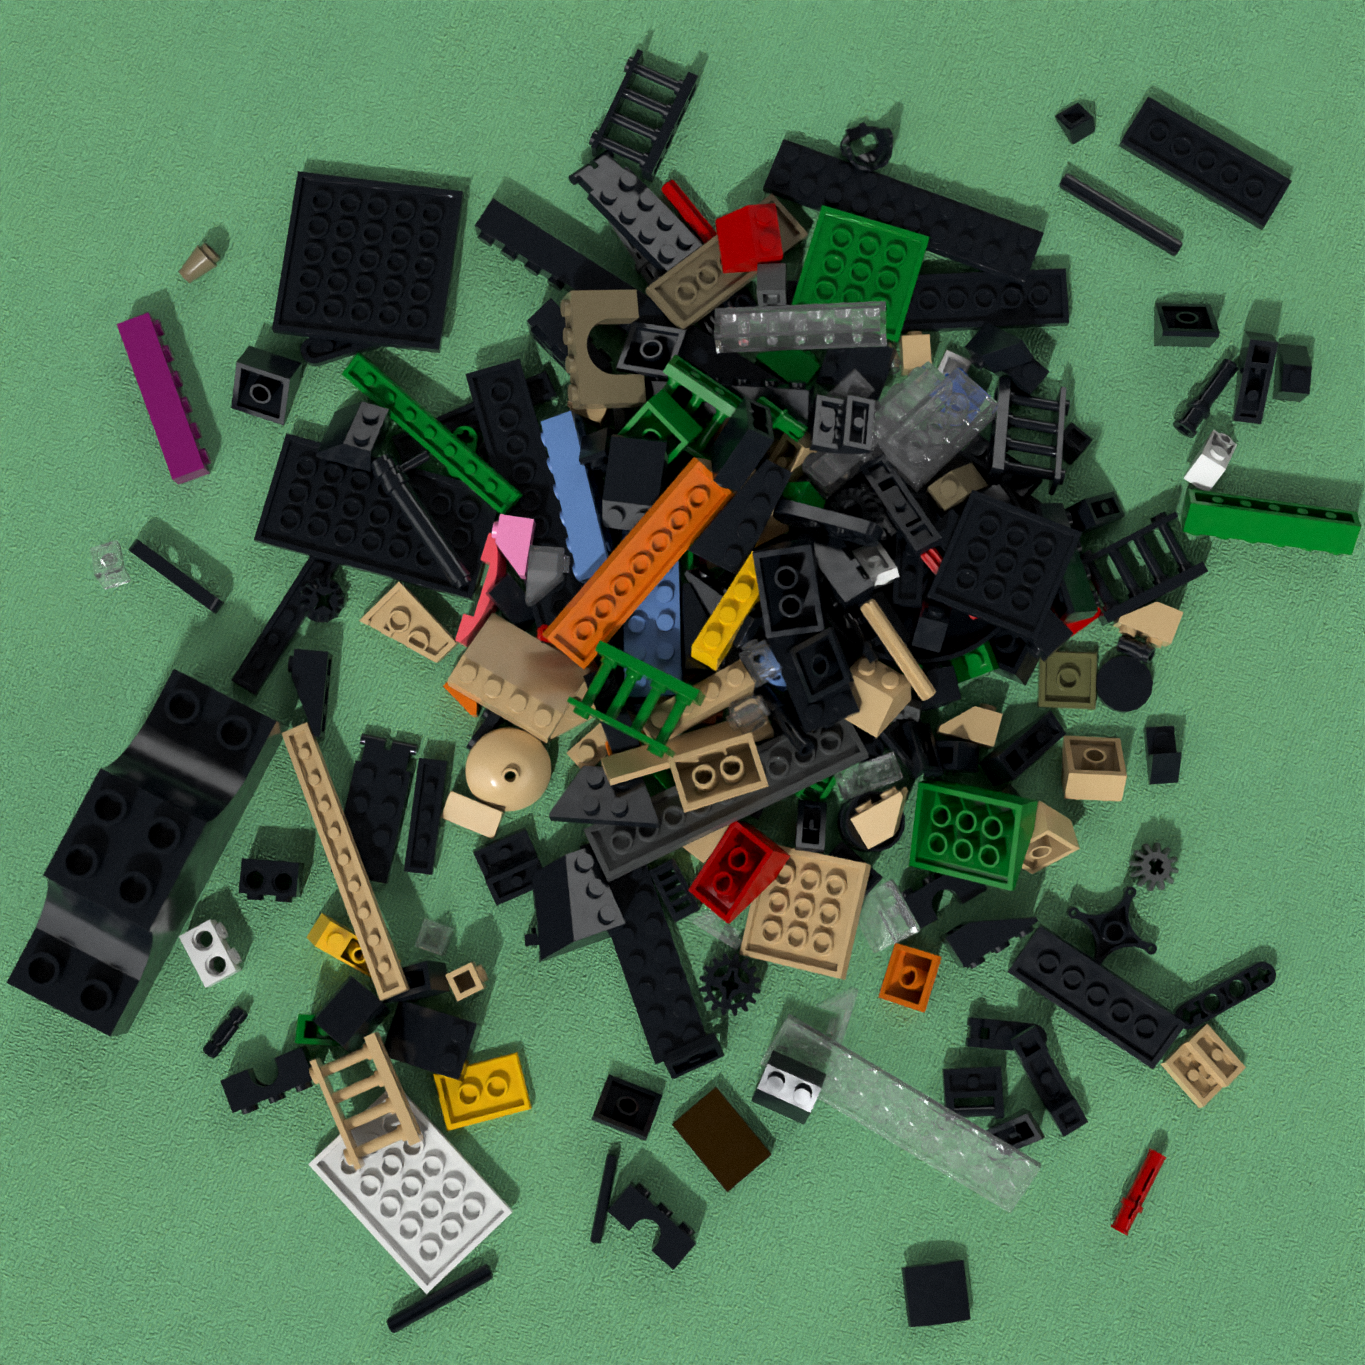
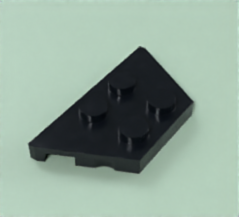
M583 766L549 813L551 821L660 828V823L643 777L610 786L604 769L600 766Z

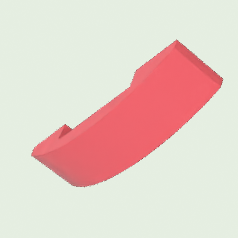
M491 533L488 534L480 559L489 565V569L474 616L463 614L455 639L456 642L465 647H469L491 614L496 613L498 607L485 593L506 574V557L495 543L496 538H492Z

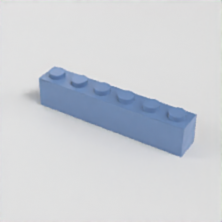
M568 411L541 421L543 429L541 439L548 450L549 458H547V465L555 479L553 490L561 504L560 519L567 529L568 537L566 538V544L569 551L573 554L575 563L572 565L573 573L579 582L586 584L614 551L610 529L602 527V496L596 472L591 468L580 465L579 462L582 436L586 435L583 419L575 412Z

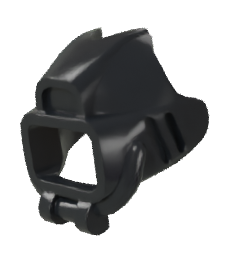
M862 122L853 129L848 128L845 130L846 136L840 143V151L856 168L870 173L888 164L893 151V134L889 127L866 126L865 122ZM869 134L873 135L878 147L865 154L855 156L850 142Z

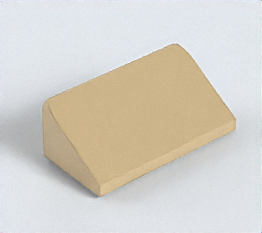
M450 791L441 818L494 839L505 813Z

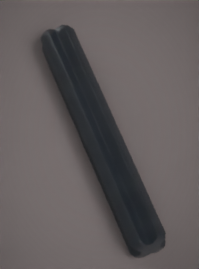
M484 1264L392 1315L386 1320L387 1326L392 1333L400 1331L492 1280V1270L487 1264Z

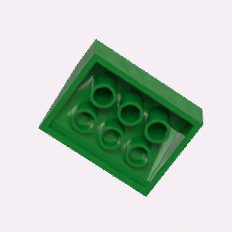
M938 778L918 782L909 866L1009 891L1015 890L1034 832L1038 801Z

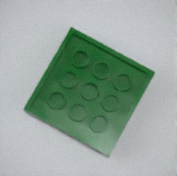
M822 205L789 313L897 345L930 237Z

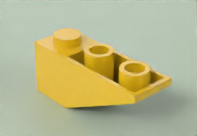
M321 913L306 938L315 947L371 977L355 932Z

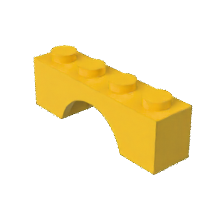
M753 551L692 644L691 657L715 671L730 650L747 615L755 604L760 601Z

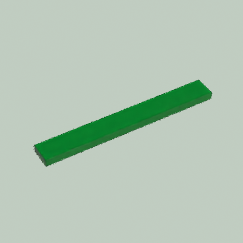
M359 352L355 355L342 375L377 406L389 409L390 418L499 514L508 515L523 494L367 357Z

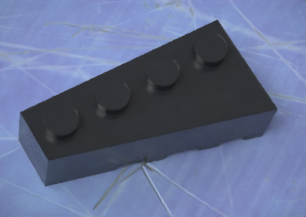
M765 459L744 483L740 491L729 500L692 543L688 551L737 575L753 551L792 472Z

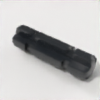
M235 1006L228 1014L230 1017L225 1018L212 1035V1041H208L203 1047L206 1055L211 1058L219 1055L222 1051L221 1047L228 1043L239 1028L238 1024L243 1023L247 1018L248 1013L243 1008Z

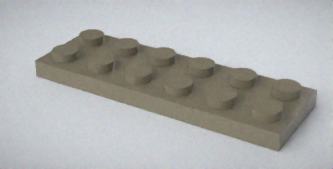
M770 194L758 204H776L784 256L807 239L808 233L773 194ZM716 235L649 285L645 292L677 329L687 330L756 278L757 271L722 273L718 238Z

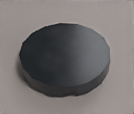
M1119 656L1112 658L1104 663L1096 674V692L1102 704L1112 711L1126 713L1137 710L1147 702L1152 693L1153 681L1151 673L1144 663L1140 664L1138 659L1134 657Z

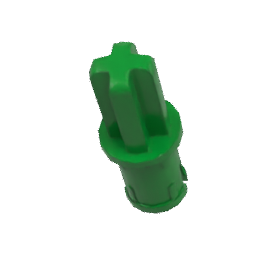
M760 397L756 401L770 408L774 429L778 428L795 442L801 440L808 429L807 426L789 415L787 409L781 410L765 397Z

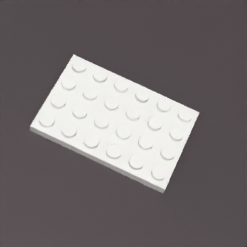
M387 1091L366 1110L386 1102L385 1098L389 1097ZM405 1093L424 1137L422 1141L410 1146L408 1141L403 1142V1140H399L362 1157L365 1165L355 1170L354 1165L349 1166L345 1159L343 1149H346V1146L340 1134L309 1163V1166L427 1294L501 1224L513 1210ZM390 1112L352 1129L351 1132L357 1146L397 1129V1125L400 1122L396 1113L392 1115Z

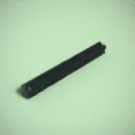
M1065 174L1060 181L1059 187L1168 254L1176 256L1181 249V241L1072 175Z

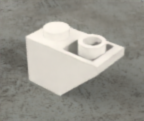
M1213 429L1189 466L1184 479L1203 491H1210L1226 470L1237 444L1228 435L1218 433Z

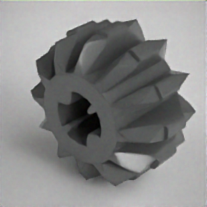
M1146 843L1142 845L1143 853L1139 850H1134L1133 854L1138 861L1131 860L1129 865L1135 866L1137 869L1130 872V876H1140L1136 883L1137 886L1141 887L1146 883L1147 891H1153L1155 884L1159 890H1164V881L1169 884L1174 883V879L1169 873L1179 872L1178 868L1171 867V863H1175L1178 859L1177 857H1167L1171 852L1169 847L1161 851L1160 843H1154L1152 849ZM1157 861L1156 868L1158 872H1150L1151 865L1149 862Z

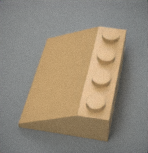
M492 613L448 678V686L543 742L548 743L571 705L567 702L569 696L575 698L584 683L583 676L589 674L591 670L588 668L582 669L566 655L545 643H541L539 639Z

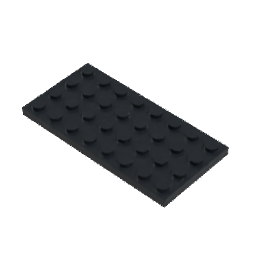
M286 433L254 537L255 542L473 601L484 563L480 559L488 534H492L493 523L496 521L498 514L493 507L461 480L417 468L407 473L411 479V486L471 573L470 578L472 582L458 590L456 586L452 587L393 498L386 495L382 489V482L377 481L372 474L373 469L371 472L316 457L320 442Z

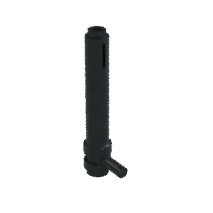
M423 450L401 464L395 457L392 458L389 453L382 455L371 464L374 470L372 474L377 481L382 482V489L387 496L393 498L452 587L456 586L458 590L466 587L472 582L470 571L411 486V479L407 475L411 470L430 460L429 455Z

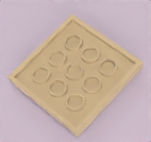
M778 845L791 856L776 879L751 902L739 955L845 980L871 865L814 852L798 851L795 848Z

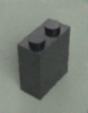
M744 397L711 446L713 481L722 488H730L739 492L773 443L774 434L769 407Z

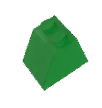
M662 389L644 404L617 435L667 440L669 465L704 429Z

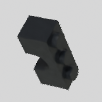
M935 872L921 880L923 886L913 891L912 887H909L897 894L896 896L899 900L893 904L910 933H915L938 919L932 908V899L938 891L948 890L953 893L959 904H964L986 891L987 887L985 884L945 874L938 876Z
M302 1046L274 1058L278 1066V1077L273 1084L260 1082L255 1075L253 1067L220 1080L232 1113L241 1110L242 1114L245 1115L259 1109L257 1103L268 1099L271 1104L286 1098L285 1091L295 1088L298 1093L312 1087V1078L309 1073V1068L312 1067L310 1063L312 1059L307 1046Z
M630 1181L608 1207L607 1212L629 1231L642 1219H650L657 1223L661 1234L652 1245L651 1251L674 1270L697 1243L694 1237L696 1232L686 1222L682 1221L679 1224L671 1216L674 1212L663 1202L655 1203L650 1198L651 1191L642 1183L638 1182L635 1185Z

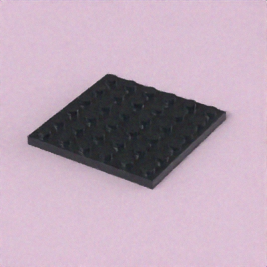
M298 171L272 326L273 332L440 353L464 198L463 191Z

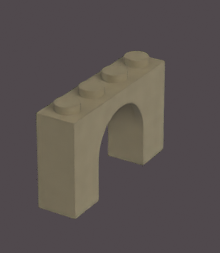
M575 290L567 293L561 300L560 310L562 317H565L566 328L563 330V342L568 346L565 367L566 372L570 373L571 384L568 386V398L573 403V410L634 408L646 403L644 375H612L605 373L593 364L587 351V338L594 326L602 324H631L639 318L637 290Z

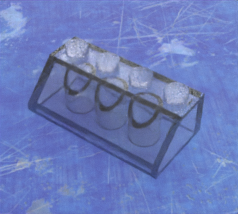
M956 367L878 440V444L897 474L915 491H918L995 418L999 403Z

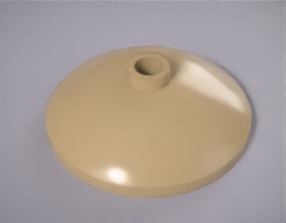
M500 728L482 736L471 748L465 765L466 780L472 794L482 804L499 811H517L532 805L545 792L551 777V761L545 746L532 734L518 728ZM508 771L515 773L512 779L504 777Z

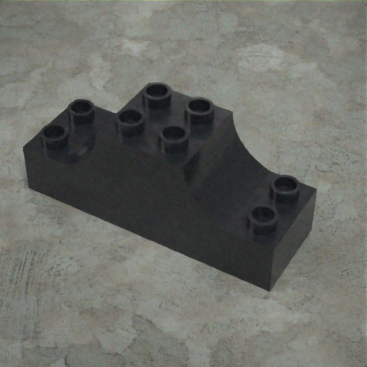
M173 669L145 724L136 737L114 762L99 769L47 866L43 876L47 879L48 889L41 916L6 983L109 1037L128 1033L283 739L281 733L287 731L289 727Z

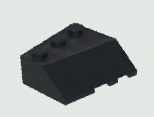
M591 846L566 854L531 875L534 909H536L537 915L536 932L537 937H539V962L616 936L626 924Z

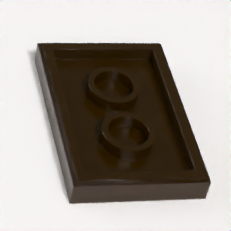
M714 1087L672 1123V1126L726 1192H729L772 1155L717 1087Z

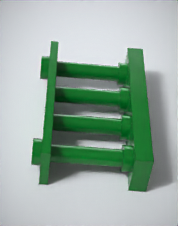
M675 354L663 370V373L669 379L663 389L670 396L673 395L678 385H682L690 390L693 396L684 410L691 417H693L702 402L706 401L715 407L716 413L699 439L695 438L685 449L686 452L695 458L711 460V447L708 444L724 420L729 417L731 418L743 399Z
M600 640L595 651L602 657L600 660L602 664L581 702L569 696L567 702L575 707L572 712L586 720L592 716L648 745L647 751L660 758L664 754L673 758L675 752L666 746L685 708L687 706L690 707L691 703L701 707L706 696L699 689ZM617 665L627 669L625 671L627 676L607 713L603 714L591 707L612 668L616 669ZM643 677L651 681L649 686L652 688L631 727H628L616 719L635 683ZM669 690L676 694L674 698L676 702L654 740L642 734L641 731L661 694H665Z

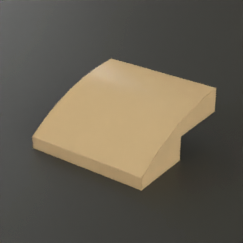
M1208 1024L1200 1027L1161 1063L1162 1067L1198 1108L1204 1107L1223 1087H1227L1246 1068Z

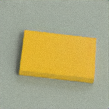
M518 1052L469 1064L463 1082L437 1073L433 1074L447 1131L532 1109Z

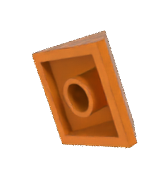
M895 943L878 998L925 1013L942 957Z

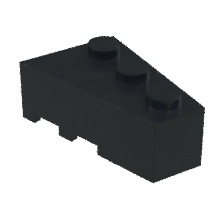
M550 298L527 320L530 336L566 371L565 360L568 356V346L563 342V330L566 328L565 317H562L560 307ZM588 335L587 351L591 361L598 369L610 374L612 372L611 357L602 348L598 350Z
M806 531L797 537V540L813 538L820 584H823L828 592L826 599L833 610L838 609L840 613H843L848 609L855 608L858 603L872 596L875 584L871 578L865 580L858 569L861 567L860 563L856 558H851L842 539L811 531Z

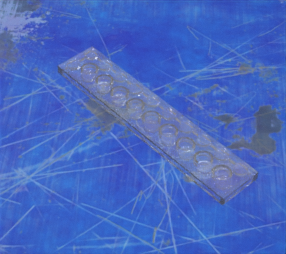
M788 1014L760 1060L759 1064L766 1067L774 1050L825 1073L826 1077L818 1099L1009 1213L1012 1212L1041 1169L1040 1162L791 1014Z

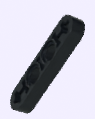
M780 499L773 512V517L782 524L869 547L878 546L883 534L882 527L874 522L791 500Z
M137 538L128 549L213 613L217 614L223 606V601Z
M1254 962L1181 1002L1174 1008L1173 1012L1182 1017V1010L1193 1011L1197 1008L1194 1005V1002L1197 1001L1198 1008L1204 1013V1016L1201 1017V1013L1198 1012L1191 1015V1022L1188 1023L1186 1021L1187 1024L1183 1028L1193 1029L1271 986L1276 979L1275 969L1267 962ZM1257 968L1267 970L1266 980H1254L1251 982L1254 988L1251 989L1250 982L1244 975L1247 974V978H1252L1258 974ZM1234 980L1241 981L1244 986L1243 993L1238 997L1233 996L1229 991V985ZM1209 994H1214L1219 999L1218 1007L1212 1011L1208 1010L1204 1005V999Z

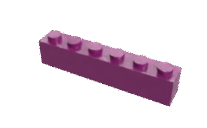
M145 313L118 323L117 327L172 480L180 485L210 474L207 465L211 464V460L206 448L201 449L198 439L202 438L197 423H192L189 413L193 412L187 396L183 397L180 391L183 382L177 370L173 371L170 362L174 361V357L168 345L164 346L161 336L165 335L160 320H155L149 313Z

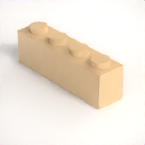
M741 660L736 661L693 686L699 689L706 697L701 707L691 703L690 707L687 706L669 740L754 692L755 683ZM675 696L654 707L643 727L648 737L655 740L676 702Z

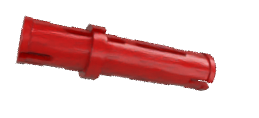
M1149 1149L1126 1198L1122 1197L1120 1202L1123 1204L1110 1227L1128 1236V1232L1138 1212L1142 1213L1144 1209L1141 1206L1167 1157Z

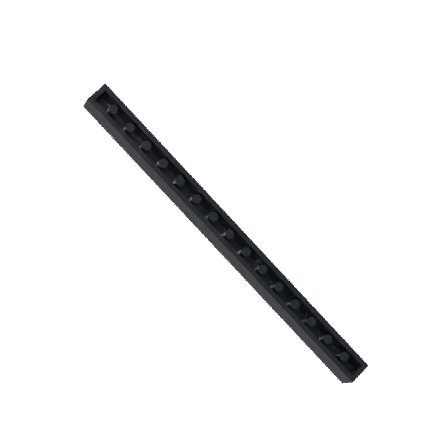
M494 198L474 225L478 234L477 238L490 247L494 244L501 249V254L509 260L515 261L517 259L525 264L524 268L535 276L541 274L548 279V284L556 290L561 291L562 288L568 292L575 290H637ZM637 290L639 318L634 322L676 328L650 297ZM632 323L618 324L617 327L624 333L629 334ZM693 325L686 330L685 361L705 375L722 376L724 381H733L734 377H748L750 382L761 383V379H777L778 384H786ZM812 421L808 425L803 424L808 427L807 432L810 435ZM820 452L829 457V462L838 469L860 455Z

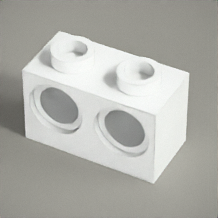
M208 920L179 936L205 988L212 987L242 970L239 966L242 963L239 953L234 947L230 948L226 941V938L229 937L227 930L221 922L217 923L216 920ZM205 931L211 933L213 938L209 947H204L200 941V937ZM219 956L226 962V967L221 973L217 972L213 966L214 960Z

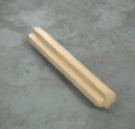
M874 599L866 601L862 604L860 610L920 699L924 701L931 698L936 693V690L877 602Z

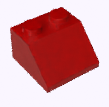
M775 203L747 205L716 219L715 225L722 273L757 271V264L781 262L783 250Z

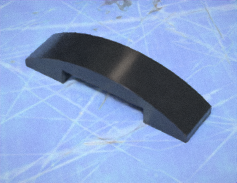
M1033 1025L1009 1039L1027 1077L1062 1136L1064 1137L1088 1123L1077 1100L1069 1091L1048 1053L1049 1050L1036 1026Z

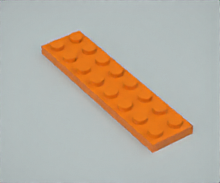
M693 458L542 635L582 669H585L598 654L595 648L599 641L608 643L735 494L714 482L712 472L699 460Z

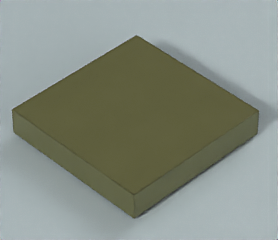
M1056 651L1045 662L1040 658L1038 661L1037 707L1095 710L1097 653Z

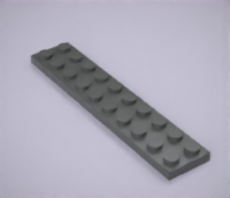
M843 719L828 729L822 727L807 733L806 735L814 744V749L806 756H801L784 734L757 746L768 787L684 813L675 785L650 797L660 823V828L594 824L583 829L607 881L610 882L869 758L868 752L853 724Z

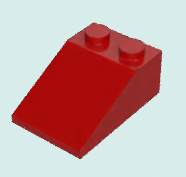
M739 820L730 824L688 891L722 920L730 924L776 879L791 855L752 824Z

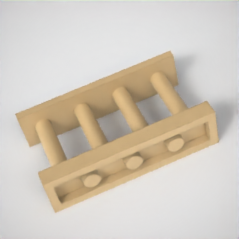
M379 1031L364 1037L366 1043L362 1044L363 1048L325 1065L322 1064L320 1057L310 1061L312 1066L309 1068L310 1076L314 1084L319 1083L346 1146V1149H343L345 1159L349 1166L354 1165L355 1170L365 1165L362 1157L390 1144L403 1140V1142L408 1141L411 1146L424 1139ZM367 1058L369 1061L373 1059L377 1068L374 1071V1075L334 1092L328 1078L329 1075ZM378 1085L380 1087L385 1086L389 1096L385 1098L386 1102L348 1119L345 1118L339 1104L340 1102ZM390 1112L392 1115L396 1113L400 1122L397 1125V1129L357 1146L351 1132L352 1129Z

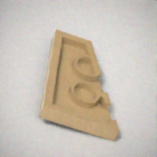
M398 582L359 620L436 663H439L459 644L402 582Z

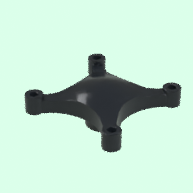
M1130 885L1123 888L1124 894L1121 900L1105 912L1087 914L1079 911L1075 906L1067 908L1066 913L1069 917L1082 921L1090 929L1095 943L1093 959L1100 964L1109 954L1124 947H1137L1150 955L1155 954L1157 951L1155 944L1140 939L1131 927L1129 906L1137 892Z

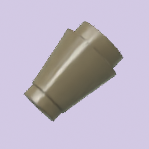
M204 242L201 246H196L178 272L188 283H191L215 268L220 257Z

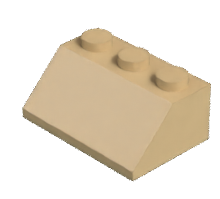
M751 732L668 758L684 813L768 787Z

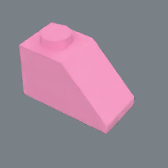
M500 514L499 522L494 521L492 538H496L495 543L520 578L527 579L536 523L534 519Z

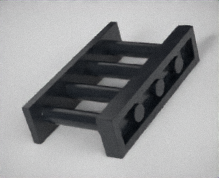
M638 49L634 58L631 56L628 58L624 68L626 75L600 129L593 131L589 145H591L593 157H597L601 149L604 148L640 164L642 179L652 183L696 92L698 75L688 71L684 80L680 78L678 81L642 65L643 51ZM639 75L673 90L674 94L677 95L673 104L668 103L666 105L632 90L631 86L636 76ZM625 99L663 115L662 118L665 121L662 128L657 127L654 129L620 114L619 112ZM615 123L651 139L653 146L650 153L645 152L643 154L607 138L613 124Z
M1000 376L993 398L986 484L998 486L1001 475L1006 476L1007 473L1049 480L1048 494L1054 495L1057 486L1063 485L1066 469L1061 468L1064 419L1068 415L1070 400L1066 399V387H1061L1056 400L1017 394L1014 390H1010L1011 378ZM1013 404L1054 411L1053 422L1013 416V413L1008 412L1009 407H1012ZM1014 427L1052 434L1051 445L1011 439V435H1007V429ZM1013 450L1050 457V468L1009 462V458H1005V452Z
M1164 511L1150 519L1152 524L1093 554L1090 549L1080 554L1082 563L1087 564L1091 574V581L1105 605L1102 607L1105 612L1098 617L1102 626L1208 572L1203 561L1197 565H1194L1193 561L1189 562L1169 523L1178 517L1176 512L1167 515ZM1156 529H1159L1179 566L1177 568L1179 574L1169 578L1168 574L1163 573L1144 538L1145 535ZM1133 541L1154 578V581H1152L1154 587L1146 591L1143 587H1139L1119 548ZM1108 554L1129 591V594H1127L1129 600L1121 604L1118 599L1114 600L1094 561Z

